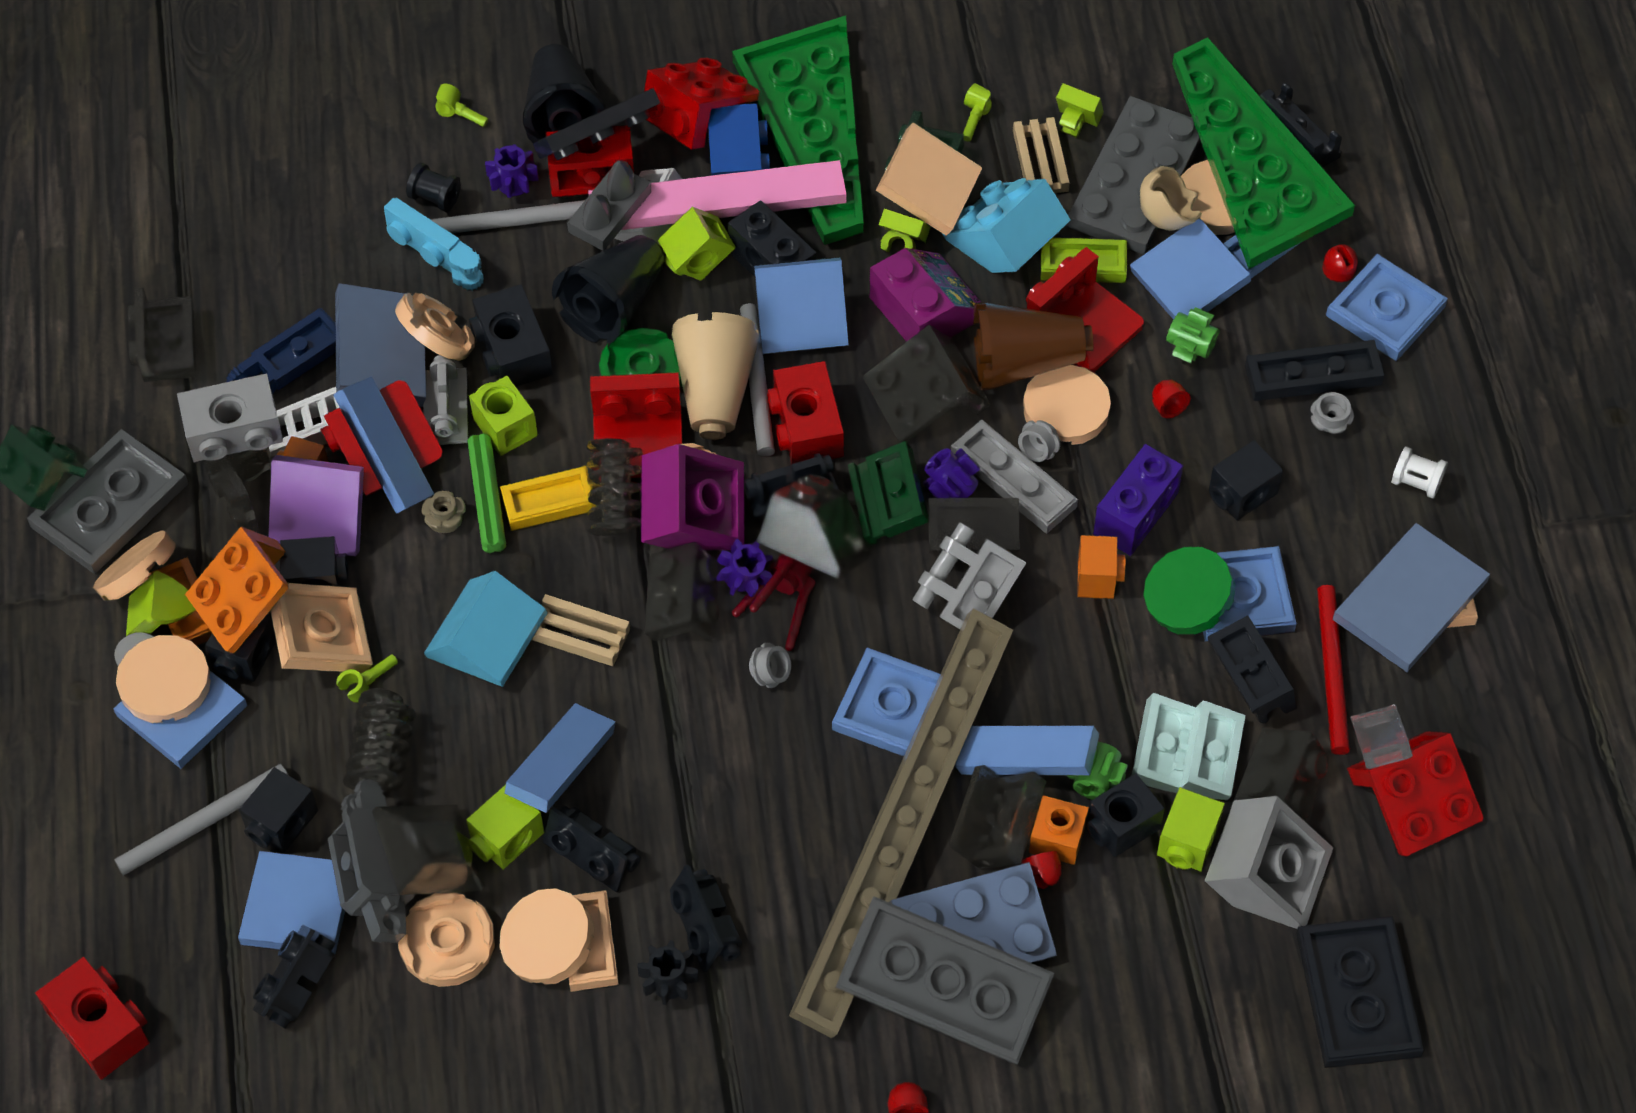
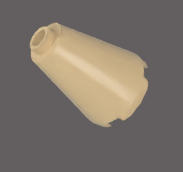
M712 312V320L698 321V313L687 315L678 319L673 324L672 337L690 425L704 439H722L726 436V433L735 429L759 342V329L755 330V323L752 320L735 314Z

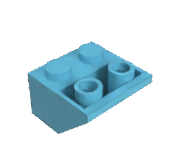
M1021 178L1014 182L1006 183L998 180L989 184L980 192L981 198L973 206H968L962 210L953 230L947 236L943 233L942 235L946 241L991 273L1016 272L1071 219L1046 179L1026 180V178Z

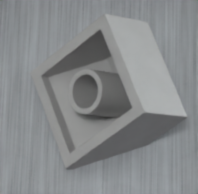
M1278 796L1234 800L1205 882L1233 907L1298 929V926H1306L1333 847Z

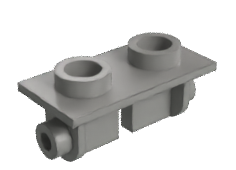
M437 355L430 364V370H425L426 400L423 404V414L440 445L468 443L467 368H456V364L452 362V359Z

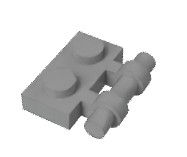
M960 522L951 537L946 535L939 546L943 550L930 571H924L918 580L921 586L912 599L926 609L929 608L937 594L948 600L939 617L958 629H961L967 614L973 608L993 619L1026 564L1025 561L987 538L977 554L971 551L966 545L975 531ZM960 559L968 564L969 568L955 589L945 583V580L957 560Z

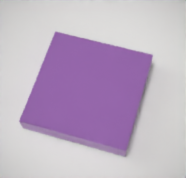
M276 455L271 463L269 537L280 543V540L335 536L339 553L356 556L360 551L364 467Z

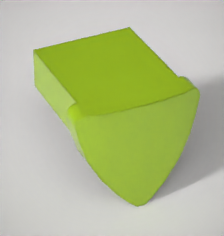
M154 571L149 576V579L129 596L126 636L138 632L151 634L162 624L174 623L191 615L196 609L185 595L188 590L172 577L160 571Z

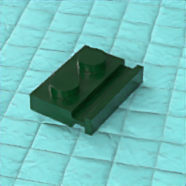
M906 441L867 456L866 461L858 465L854 462L848 464L863 537L870 545L876 544V539L885 535L890 538L929 522L913 449Z

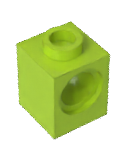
M693 206L658 239L666 254L664 259L667 266L677 275L682 276L684 274L700 281L736 248L718 216Z
M507 375L495 382L482 385L475 393L469 395L473 420L483 433L491 437L492 446L499 456L538 436L534 411Z
M506 785L466 819L470 834L468 843L471 849L483 861L488 862L492 859L503 870L544 834L541 812L528 804L506 795Z
M1179 787L1160 836L1157 856L1165 858L1170 865L1176 868H1192L1202 872L1220 825L1225 803Z

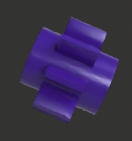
M516 144L494 149V161L485 162L486 174L490 180L491 190L499 189L503 194L507 195V198L529 193V181L539 179L537 165L534 164L533 152H524Z
M949 448L937 452L927 462L925 472L930 477L923 484L941 503H944L948 498L953 503H959L967 499L976 490L978 480L974 474L980 470V467L962 448L955 454Z
M735 539L731 546V553L722 550L717 559L719 564L725 567L720 570L716 579L717 581H725L731 588L730 595L732 596L737 591H747L750 597H754L758 591V583L766 585L773 576L770 572L764 570L771 563L773 556L764 555L763 551L759 548V541H755L753 545H743L739 539Z

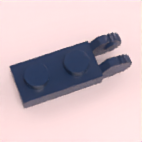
M322 308L317 309L253 351L251 357L241 362L237 367H234L233 370H230L231 372L226 377V382L257 376L260 372L263 374L267 373L273 394L276 388L280 390L336 353V323Z

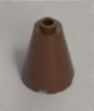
M979 302L974 305L973 324L980 323V329H977L976 337H974L977 376L979 383L981 382V390H991L1084 361L1086 352L1093 351L1091 325H1084L1082 317L987 302Z

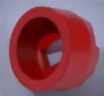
M1344 244L1330 248L1324 256L1322 265L1325 276L1335 282H1346L1352 279L1356 274L1358 266L1357 254L1354 249Z
M1162 380L1153 389L1152 402L1156 410L1164 418L1178 416L1190 403V394L1177 381Z
M1058 851L1044 852L1021 860V864L1030 862L1037 888L1045 889L1048 885L1053 886L1061 877L1062 870Z
M903 1082L897 1084L889 1094L888 1111L889 1113H929L927 1097L923 1089L915 1083Z

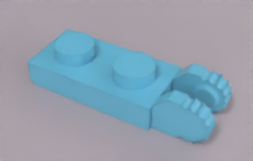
M397 197L392 198L384 206L387 232L395 242L400 245L407 244L411 246L430 265L434 267L440 265L450 271L453 283L462 286L463 289L473 291V289L477 290L478 287H481L484 277L482 270H479L482 263L480 255L476 251L473 252V249L461 242L458 237Z

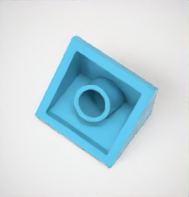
M493 571L469 580L424 654L429 659L503 687L548 612L546 608L498 572Z

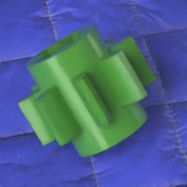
M1197 307L1194 310L1190 309L1188 315L1178 312L1166 337V342L1176 346L1172 356L1190 364L1192 361H1196L1197 356L1207 359L1217 342L1220 329L1210 325L1214 315Z
M1098 742L1091 774L1067 775V777L1075 779L1073 788L1077 793L1093 800L1124 781L1128 765L1120 762L1121 753L1115 747L1107 743Z

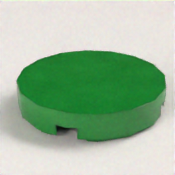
M649 328L624 331L609 347L608 344L602 351L599 363L600 376L679 372L673 340L669 339L666 333ZM679 372V384H680V388H681V387H682V381H681V376H680V372Z
M1183 547L1167 553L1154 564L1145 580L1143 596L1149 613L1158 624L1176 634H1197L1214 627L1221 621L1219 617L1224 614L1225 610L1229 611L1234 602L1236 584L1229 566L1216 552L1203 547Z

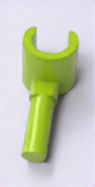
M976 83L969 88L964 99V105L972 109L961 137L964 141L968 142L971 141L982 115L988 114L992 107L991 92Z
M451 84L440 85L435 105L439 115L451 117L455 113L482 127L487 125L489 120L487 117L459 103L461 92L458 88Z
M391 654L361 674L357 670H345L337 677L336 684L342 691L348 689L350 685L358 683L356 688L351 690L347 696L350 701L360 703L368 697V685L397 665L398 661Z

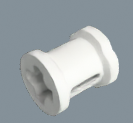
M1405 446L1397 462L1391 483L1399 485L1401 482L1426 491L1427 497L1434 499L1441 485L1448 462L1440 460L1437 463L1413 454L1411 448Z

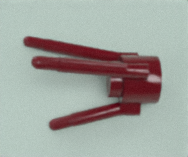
M796 547L784 548L777 561L771 563L767 570L773 575L766 585L758 583V591L754 597L746 594L733 609L732 615L739 617L747 607H749L751 612H757L775 589L788 595L799 591L785 645L787 651H792L799 634L809 594L816 584V581L810 577L815 567L811 556Z

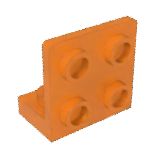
M240 527L185 593L223 649L230 653H235L289 587L286 580L274 566L286 551L277 540L244 527Z

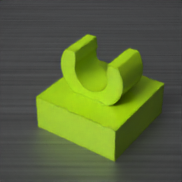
M1064 83L1062 84L1056 96L1059 112L1063 113L1059 122L1063 126L1061 132L1077 138L1084 122L1096 127L1098 126L1104 113L1101 98Z
M884 209L879 225L888 230V232L882 237L881 249L889 252L893 241L896 239H903L905 248L915 249L916 246L913 239L926 243L931 226L924 221Z

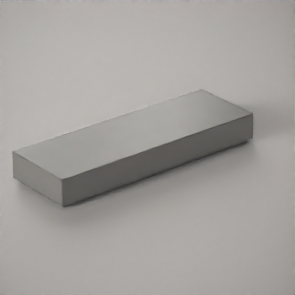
M980 420L951 445V451L954 454L962 448L980 467V470L975 475L1046 534L1077 508L1078 499L983 420Z

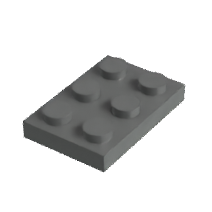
M121 429L40 505L27 520L33 530L93 574H96L188 485V481L183 472Z

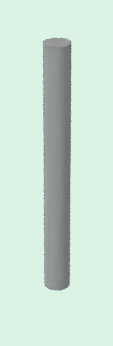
M585 200L430 220L452 234L567 220L574 215Z
M748 303L740 307L741 316L752 320L755 323V330L759 329V342L748 378L757 454L762 457H768L775 453L767 397L758 311L755 304Z
M281 763L275 766L277 769L287 774L286 770L284 769ZM273 768L114 859L123 876L240 809Z

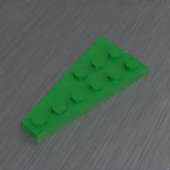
M846 15L732 51L733 63L739 75L746 78L750 85L760 91L758 101L753 103L757 104L761 119L767 120V131L784 166L840 160L846 189V203L806 208L823 244L827 245L863 233L864 222Z
M1208 37L1174 53L1172 63L1248 269L1353 216L1355 208L1353 202Z

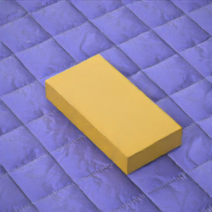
M586 466L500 486L511 531L598 510Z

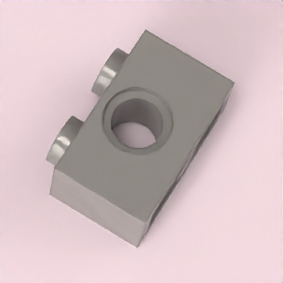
M267 373L177 393L185 436L193 462L218 460L228 454L246 450H262L272 444L283 442ZM230 420H236L235 422H232V423H226V422H228V421H230Z

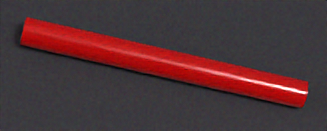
M1322 585L1317 588L1330 746L1331 753L1344 755L1350 751L1339 624L1333 620L1334 612L1337 610L1336 591L1332 585Z

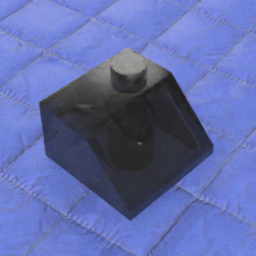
M818 475L804 476L773 493L757 539L758 543L837 579L868 560L871 552L867 541L863 537V532L846 493L833 488V483L830 480Z

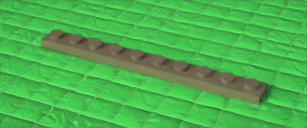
M974 608L967 614L789 1014L795 1020L830 1038L838 1034L854 997L835 987L873 896L886 902L897 899L1013 632V629Z

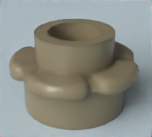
M439 491L432 498H427L424 501L421 512L425 516V523L432 530L438 533H450L461 525L463 514L466 512V506L462 498L454 497L452 492ZM443 507L448 509L444 512L439 511Z

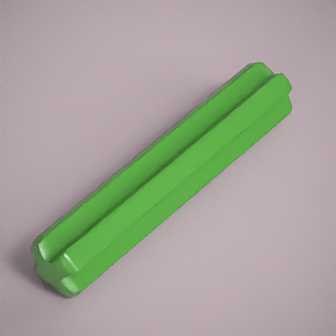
M485 433L472 435L468 438L467 442L482 549L486 553L501 552L506 547L492 441L491 437Z

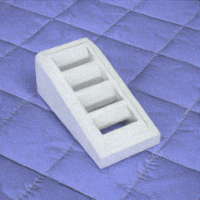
M336 387L277 410L280 426L286 425L288 436L283 438V442L269 446L271 457L276 456L280 450L284 451L291 436L321 445L327 444L320 429L328 425L324 415L340 408L333 396L336 393ZM321 417L322 422L313 425L312 418ZM303 421L305 429L297 432L295 422Z

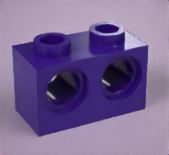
M1145 444L1098 504L1093 535L1117 537V548L1132 556L1178 495L1183 465Z

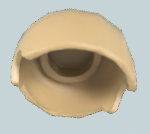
M1160 166L1153 169L1144 178L1140 187V205L1144 216L1152 225L1160 229L1173 231L1193 224L1202 215L1200 211H1193L1192 209L1197 193L1186 188L1183 178L1174 168Z

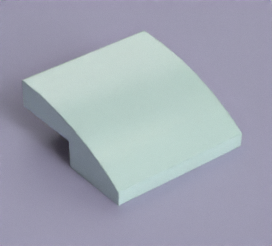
M1152 693L1146 700L1132 775L1137 773L1146 786L1177 793L1179 787L1211 799L1228 800L1232 793L1245 715L1204 700L1197 707H1193Z

